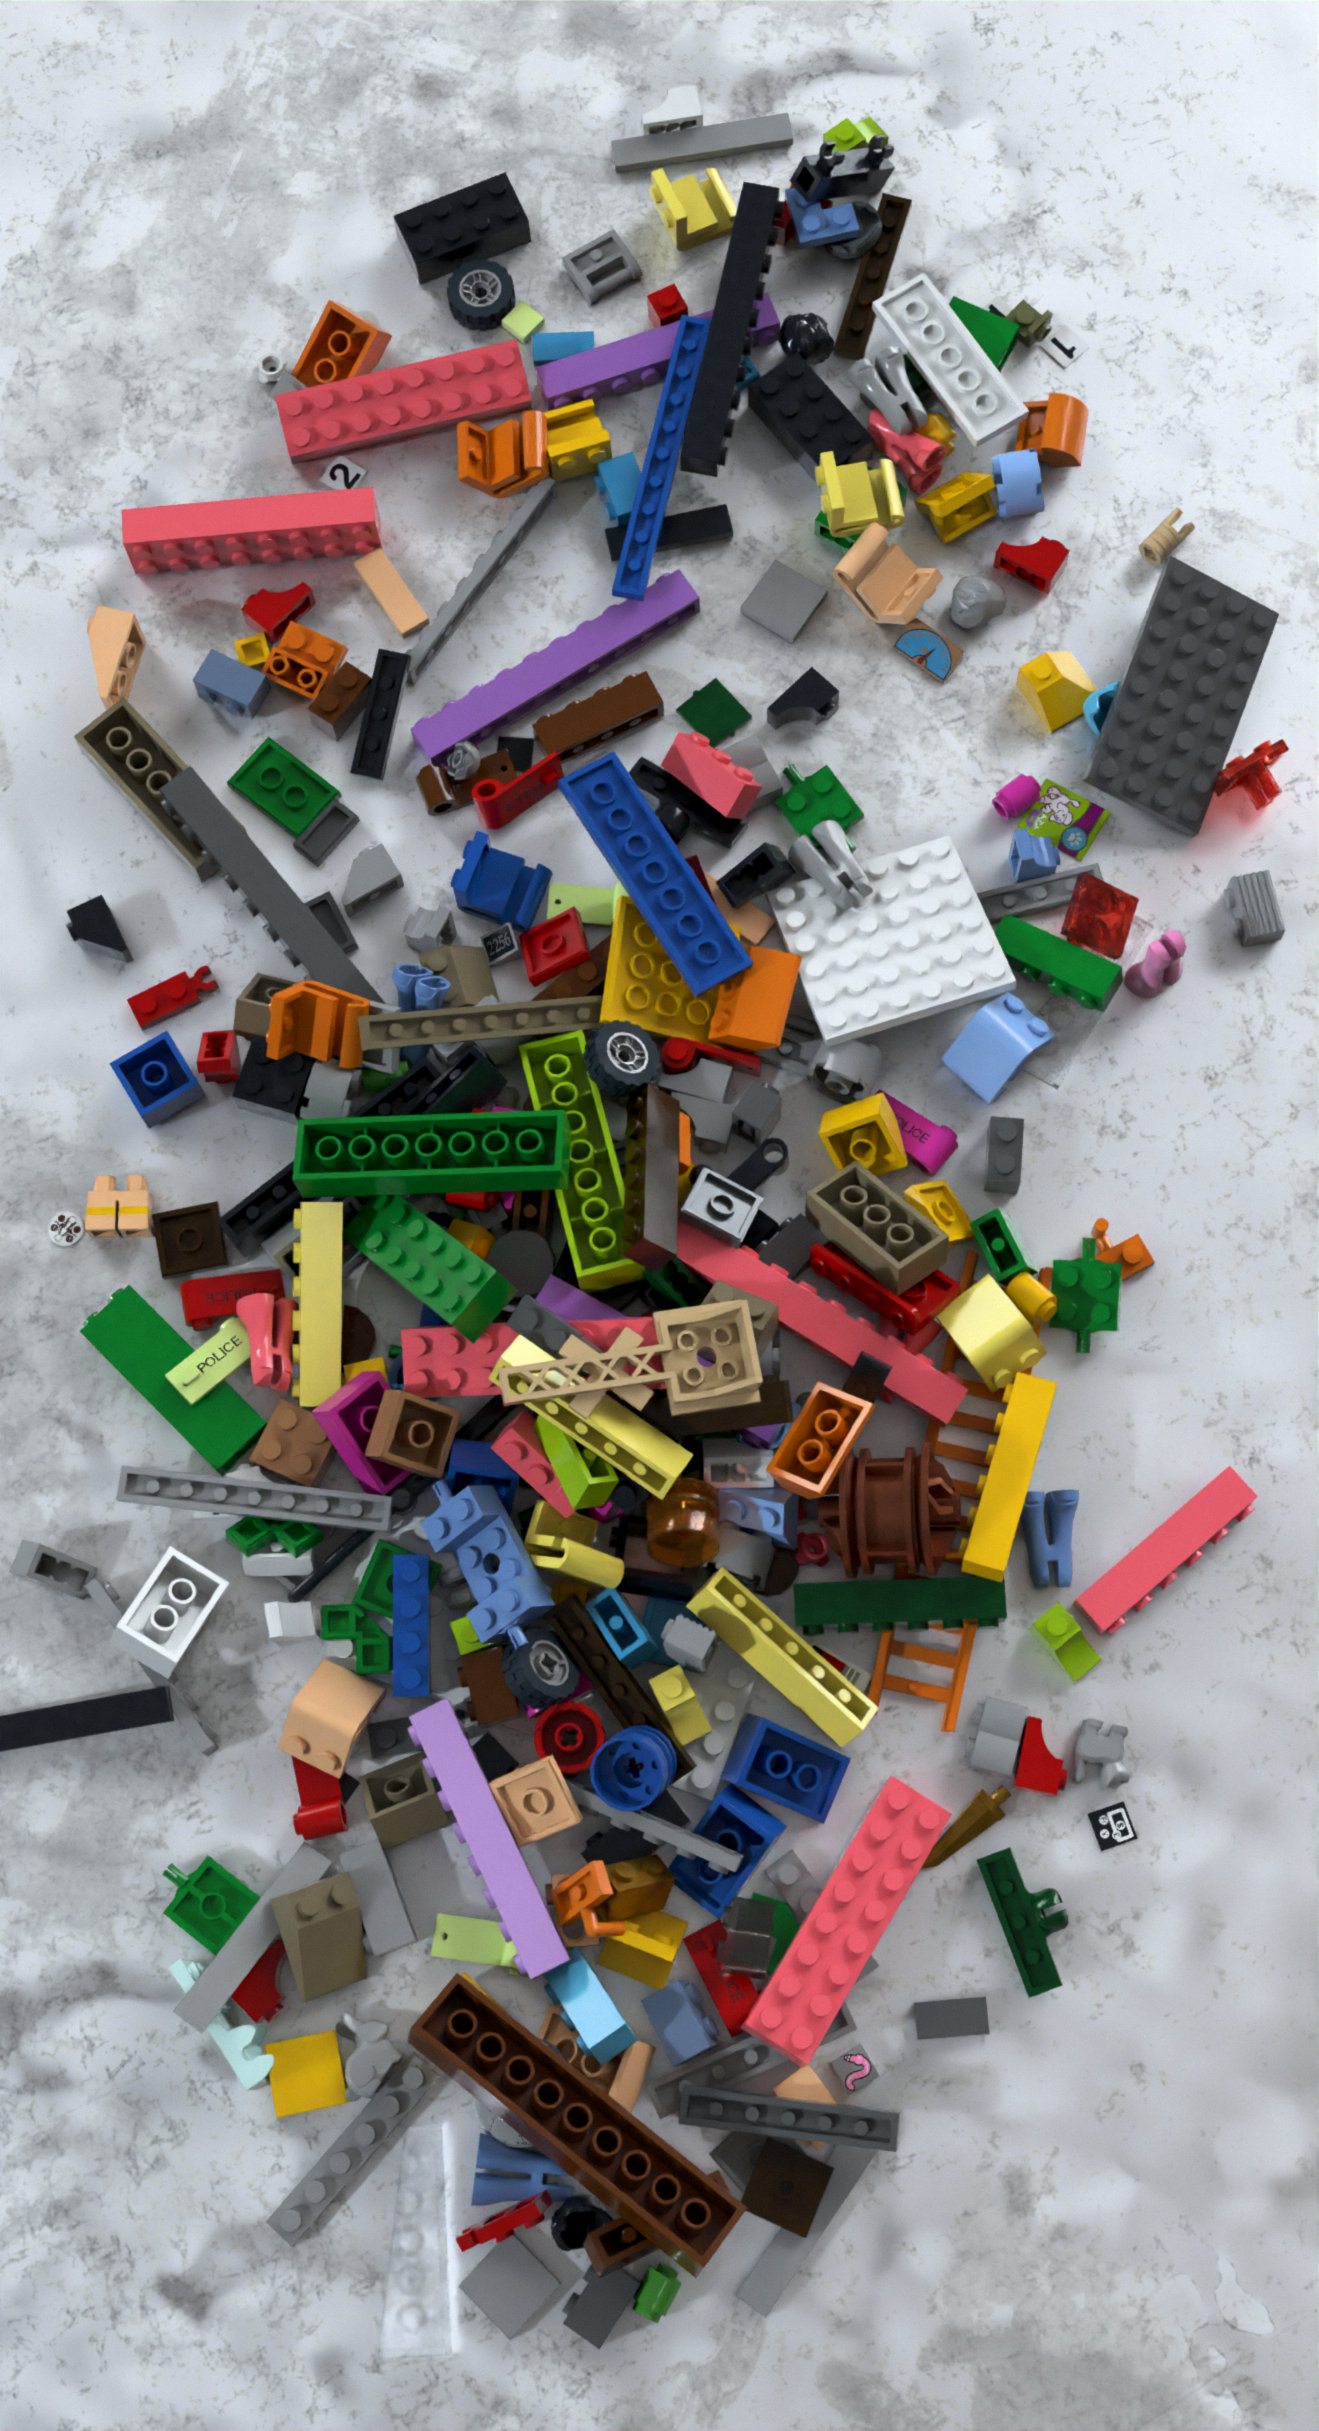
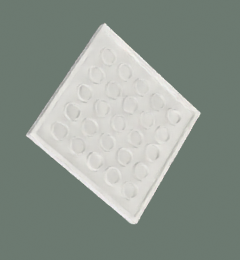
M950 836L858 863L869 879L873 892L863 898L852 887L849 892L856 904L848 910L837 904L814 878L766 892L768 904L788 953L797 954L802 957L798 978L826 1047L1017 989L1013 972Z

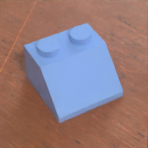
M774 1481V1487L721 1488L719 1490L718 1521L719 1523L721 1521L734 1523L740 1527L739 1531L753 1535V1532L767 1534L773 1538L771 1545L795 1550L797 1547L799 1495L782 1488L777 1481Z

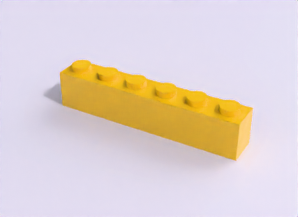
M1017 1372L1014 1383L1007 1382L1002 1402L1008 1403L1006 1413H998L993 1432L998 1433L999 1437L996 1445L989 1444L984 1462L990 1464L987 1476L980 1475L975 1493L981 1496L978 1507L971 1506L966 1526L972 1527L970 1538H962L957 1558L963 1559L961 1568L963 1572L1002 1583L1057 1387L1056 1382Z

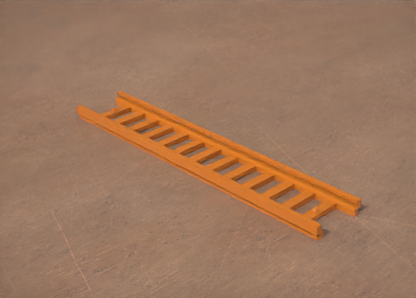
M968 1249L960 1280L962 1285L961 1294L978 1282L973 1280L979 1256L975 1253V1250ZM1045 1267L1040 1269L1038 1281L1049 1290L1053 1268ZM1000 1286V1288L1005 1292L1006 1287ZM1042 1322L1033 1329L1038 1338ZM948 1334L940 1370L944 1375L946 1371L953 1373L956 1359L969 1361L957 1347L950 1334ZM1032 1367L1027 1368L1022 1373L1031 1375ZM961 1378L964 1381L962 1386L969 1389L966 1395L1008 1404L1002 1402L1005 1388H1000L992 1394L984 1383ZM955 1411L948 1425L999 1436L998 1433L993 1432L996 1423L994 1419ZM929 1420L924 1443H932L934 1456L990 1468V1464L984 1463L987 1452L938 1441L941 1426ZM952 1479L955 1485L953 1493H960V1496L971 1499H981L980 1495L975 1494L978 1484ZM962 1515L960 1525H939L943 1527L956 1526V1530L969 1533L972 1531V1527L966 1526L968 1517ZM950 1548L944 1561L962 1566L963 1559L957 1558L959 1549ZM908 1563L897 1564L894 1580L929 1579V1577L908 1573ZM977 1623L964 1624V1629L943 1630V1625H929L931 1629L961 1636L957 1655L894 1640L896 1626L894 1627V1632L882 1633L868 1699L879 1707L882 1689H888L946 1703L941 1731L954 1733ZM890 1655L953 1669L950 1689L886 1674Z

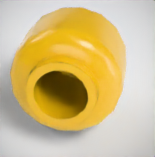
M927 412L928 424L918 429L912 425L911 429L944 445L947 448L946 458L955 450L953 443L957 438V432L943 414Z

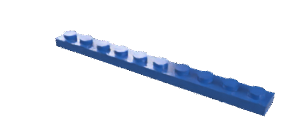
M681 315L612 587V596L644 601L686 433L711 320Z

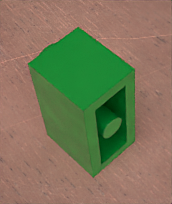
M998 1207L969 1223L999 1283L1007 1287L1018 1274L1024 1271L1031 1275L1038 1273L1009 1214Z

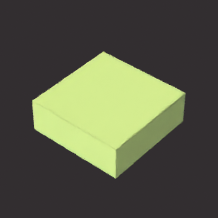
M523 300L501 320L502 326L524 344L545 324V318Z

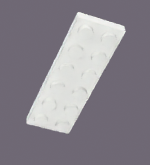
M925 273L920 274L872 302L874 313L975 448L1028 418L1029 410Z

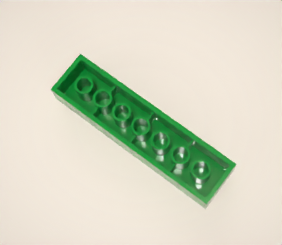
M565 1110L298 1119L292 1180L302 1198L568 1189L572 1128Z

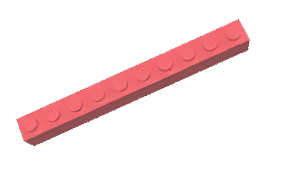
M678 1218L676 1256L692 1273L711 1285H714L719 1280L778 1305L779 1327L849 1370L853 1369L861 1351L893 1366L881 1390L944 1428L948 1425L969 1390L962 1386L964 1381L960 1377L949 1371H946L944 1375L933 1368L935 1363L928 1357L917 1353L916 1356L904 1350L906 1345L891 1335L884 1338L876 1333V1326L862 1317L855 1320L846 1314L847 1308L832 1299L826 1302L816 1296L818 1291L811 1285L803 1281L797 1284L787 1278L789 1273L782 1267L774 1263L770 1267L758 1260L760 1255L751 1248L743 1245L741 1249H736Z

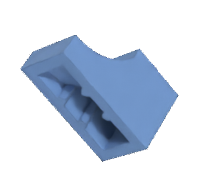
M1027 828L1014 831L1009 860L1015 883L1055 874L1056 867L1060 865V854L1057 846L1052 847L1050 836H1032L1028 833Z

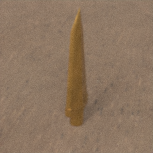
M1003 1785L990 1796L981 1789L934 1845L921 1869L938 1866L995 1822L1000 1821L1006 1814L999 1806L1011 1796V1793Z

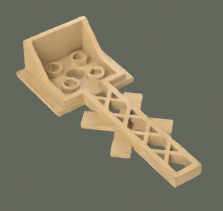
M747 1299L653 1312L658 1345L639 1347L644 1338L626 1326L608 1352L598 1353L571 1334L558 1352L565 1359L499 1368L498 1375L504 1406L576 1395L568 1407L586 1420L607 1390L613 1391L641 1411L654 1393L644 1385L660 1382L666 1383L671 1416L760 1403L758 1388L763 1383ZM701 1351L709 1353L714 1360V1365L710 1367L702 1366L697 1360V1353ZM660 1354L663 1372L658 1373L647 1365L653 1355ZM627 1362L637 1368L632 1376L622 1370ZM573 1367H575L573 1371H570L569 1369H567V1368H573ZM581 1369L590 1375L587 1381L577 1376ZM556 1370L567 1378L560 1388L553 1389L542 1381L548 1371ZM641 1371L646 1374L638 1376ZM520 1375L532 1383L525 1393L511 1395L508 1377ZM571 1382L576 1384L574 1386H569ZM536 1387L541 1390L533 1392L536 1389Z

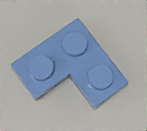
M796 188L785 190L784 197L799 249L859 236L860 229L852 203L822 210L820 201L806 202Z

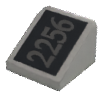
M510 922L480 937L490 968L521 958Z

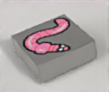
M861 2044L830 2062L849 2095L880 2076Z

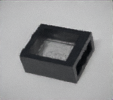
M621 1514L619 1526H612L609 1541V1547L615 1548L614 1557L622 1559L625 1567L623 1578L616 1588L622 1593L689 1602L695 1594L703 1526Z

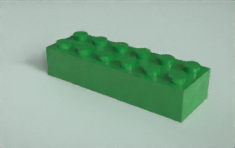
M373 1195L342 1232V1237L473 1344L519 1291L497 1270L400 1195Z

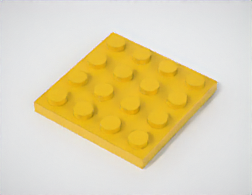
M623 895L618 897L599 1023H612L614 1020L621 1022L629 1021L631 1024H637L642 1027L641 1029L645 1032L647 1031L650 1036L666 1040L680 1037L722 1048L708 1040L711 1028L710 1022L715 1013L721 985L695 998L632 899ZM728 924L740 941L741 927Z

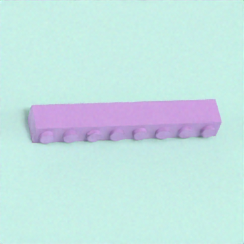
M446 1698L409 1716L412 1726L407 1728L414 1745L416 1747L422 1745L427 1755V1758L422 1760L430 1779L437 1777L442 1790L437 1792V1795L445 1811L447 1812L451 1809L457 1820V1823L452 1825L454 1832L461 1844L467 1842L473 1854L467 1857L475 1876L477 1877L482 1874L488 1888L482 1890L491 1910L496 1907L499 1910L503 1921L499 1922L498 1926L507 1943L513 1940L519 1953L513 1956L521 1975L528 1974L530 1979L534 1980L572 1961L523 1854L488 1786L489 1782L451 1701Z

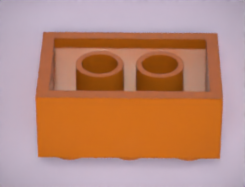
M756 946L744 947L753 962V966L751 969L721 985L715 1013L710 1022L711 1028L708 1040L726 1050L737 1053L739 1050L752 1053L780 1047L802 957L797 954Z
M817 1382L766 1471L786 1490L809 1500L823 1497L873 1412L874 1404Z

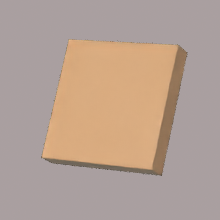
M553 1754L498 1777L488 1784L519 1848L578 1824L584 1819Z

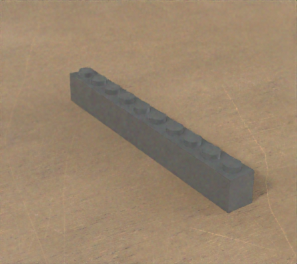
M191 766L159 789L163 799L160 801V804L171 818L176 815L183 823L180 828L185 836L192 843L197 840L204 850L201 851V854L212 868L217 865L224 873L221 877L223 882L233 893L238 890L245 900L242 901L245 909L253 918L258 915L266 924L262 927L264 932L274 943L279 940L286 950L283 954L294 968L299 965L307 974L303 977L304 980L320 982L368 1000L386 1004Z

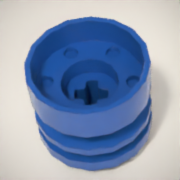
M632 1725L619 1731L594 1754L590 1766L591 1783L597 1796L608 1806L620 1811H637L650 1805L673 1782L677 1770V1758L670 1740L662 1732L647 1725ZM633 1760H636L637 1763L643 1762L644 1768L641 1769L638 1765L634 1766Z

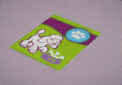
M1046 778L1039 792L1040 800L1026 810L1017 827L1020 829L1027 828L1028 833L1036 837L1050 836L1052 846H1057L1062 852L1082 861L1111 812Z

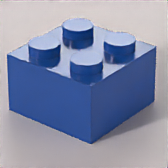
M167 1030L109 1063L148 1128L153 1127L206 1096Z
M454 1438L444 1478L452 1495L456 1496L467 1486L493 1485L510 1517L519 1474L490 1448L493 1443Z

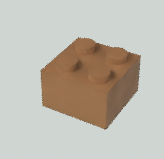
M385 1389L364 1456L425 1477L442 1478L462 1412L403 1390Z
M280 1398L249 1460L254 1466H260L264 1471L293 1485L299 1484L304 1487L319 1488L338 1451L311 1412Z

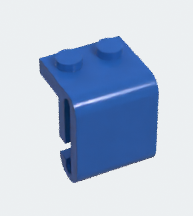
M476 831L473 841L468 840L462 856L465 860L461 870L456 869L451 880V887L454 890L457 907L469 915L499 925L510 922L512 929L525 933L532 927L553 873L549 868L539 863L536 869L525 866L524 858L492 848L489 835Z

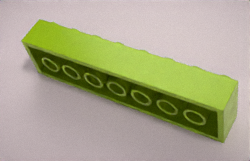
M578 1030L519 1045L518 1047L534 1110H565L572 1128L568 1189H557L555 1193L581 1291L587 1294L645 1279L642 1274L645 1267L623 1256L622 1232L624 1229L623 1205L625 1187L597 1084L594 1081L592 1082L588 1071L584 1067L583 1053L586 1050L584 1049L586 1045L583 1030Z

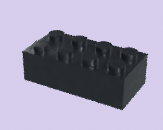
M506 172L393 216L398 240L419 285L450 274L455 269L460 268L461 264L465 262L468 263L474 259H488L531 242L529 220Z
M798 352L748 386V406L815 483V466L820 465V453L833 451L836 466L851 464L853 461L856 463L866 461L867 463L873 458L874 438Z

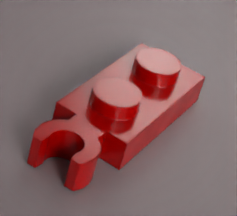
M209 966L200 967L191 978L184 971L127 999L142 1031L200 1003L201 1001L197 994L216 991L219 988L216 980L209 983L202 982L205 976L212 974Z
M544 2190L487 2217L479 2224L466 2228L462 2231L463 2234L455 2239L462 2252L491 2239H494L495 2243L502 2242L515 2233V2228L524 2224L525 2228L529 2229L545 2219L543 2213L553 2202L547 2190Z

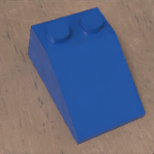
M747 1713L720 1778L824 1824L851 1758L765 1718Z
M731 1783L716 1796L693 1830V1833L743 1854L744 1857L739 1869L736 1872L729 1870L728 1874H723L708 1867L710 1861L696 1856L695 1860L677 1854L668 1868L676 1878L674 1885L716 1918L720 1919L765 1860L787 1826Z

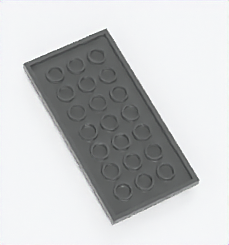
M1169 557L1163 566L1082 781L1191 837L1198 835L1279 613L1175 557Z

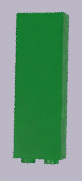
M130 1285L124 1289L116 1290L109 1297V1304L100 1312L96 1311L87 1317L83 1323L84 1327L80 1332L223 1477L258 1443L267 1423L225 1380L191 1406L168 1381L165 1375L195 1350Z

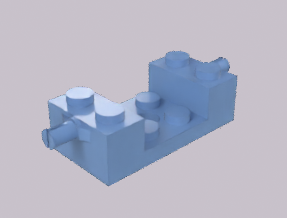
M446 1480L436 1482L432 1488L441 1504L421 1525L435 1553L452 1552L478 1602V1605L466 1614L481 1644L507 1642L511 1639L516 1651L529 1645V1642L522 1630L555 1606L494 1486H467L456 1496H453ZM495 1554L500 1560L497 1572H494L491 1566V1560Z

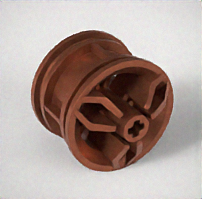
M923 1443L922 1453L918 1457L914 1447H906L903 1458H872L869 1448H861L857 1458L852 1447L824 1494H839V1496L819 1497L820 1528L826 1529L824 1531L825 1538L834 1555L843 1562L847 1578H856L858 1568L861 1565L864 1574L869 1575L874 1573L875 1564L908 1563L910 1573H919L920 1563H922L926 1567L929 1577L937 1576V1572L956 1536V1526L939 1527V1525L961 1524L960 1493H953L955 1491L954 1482L944 1465L935 1460L932 1443Z

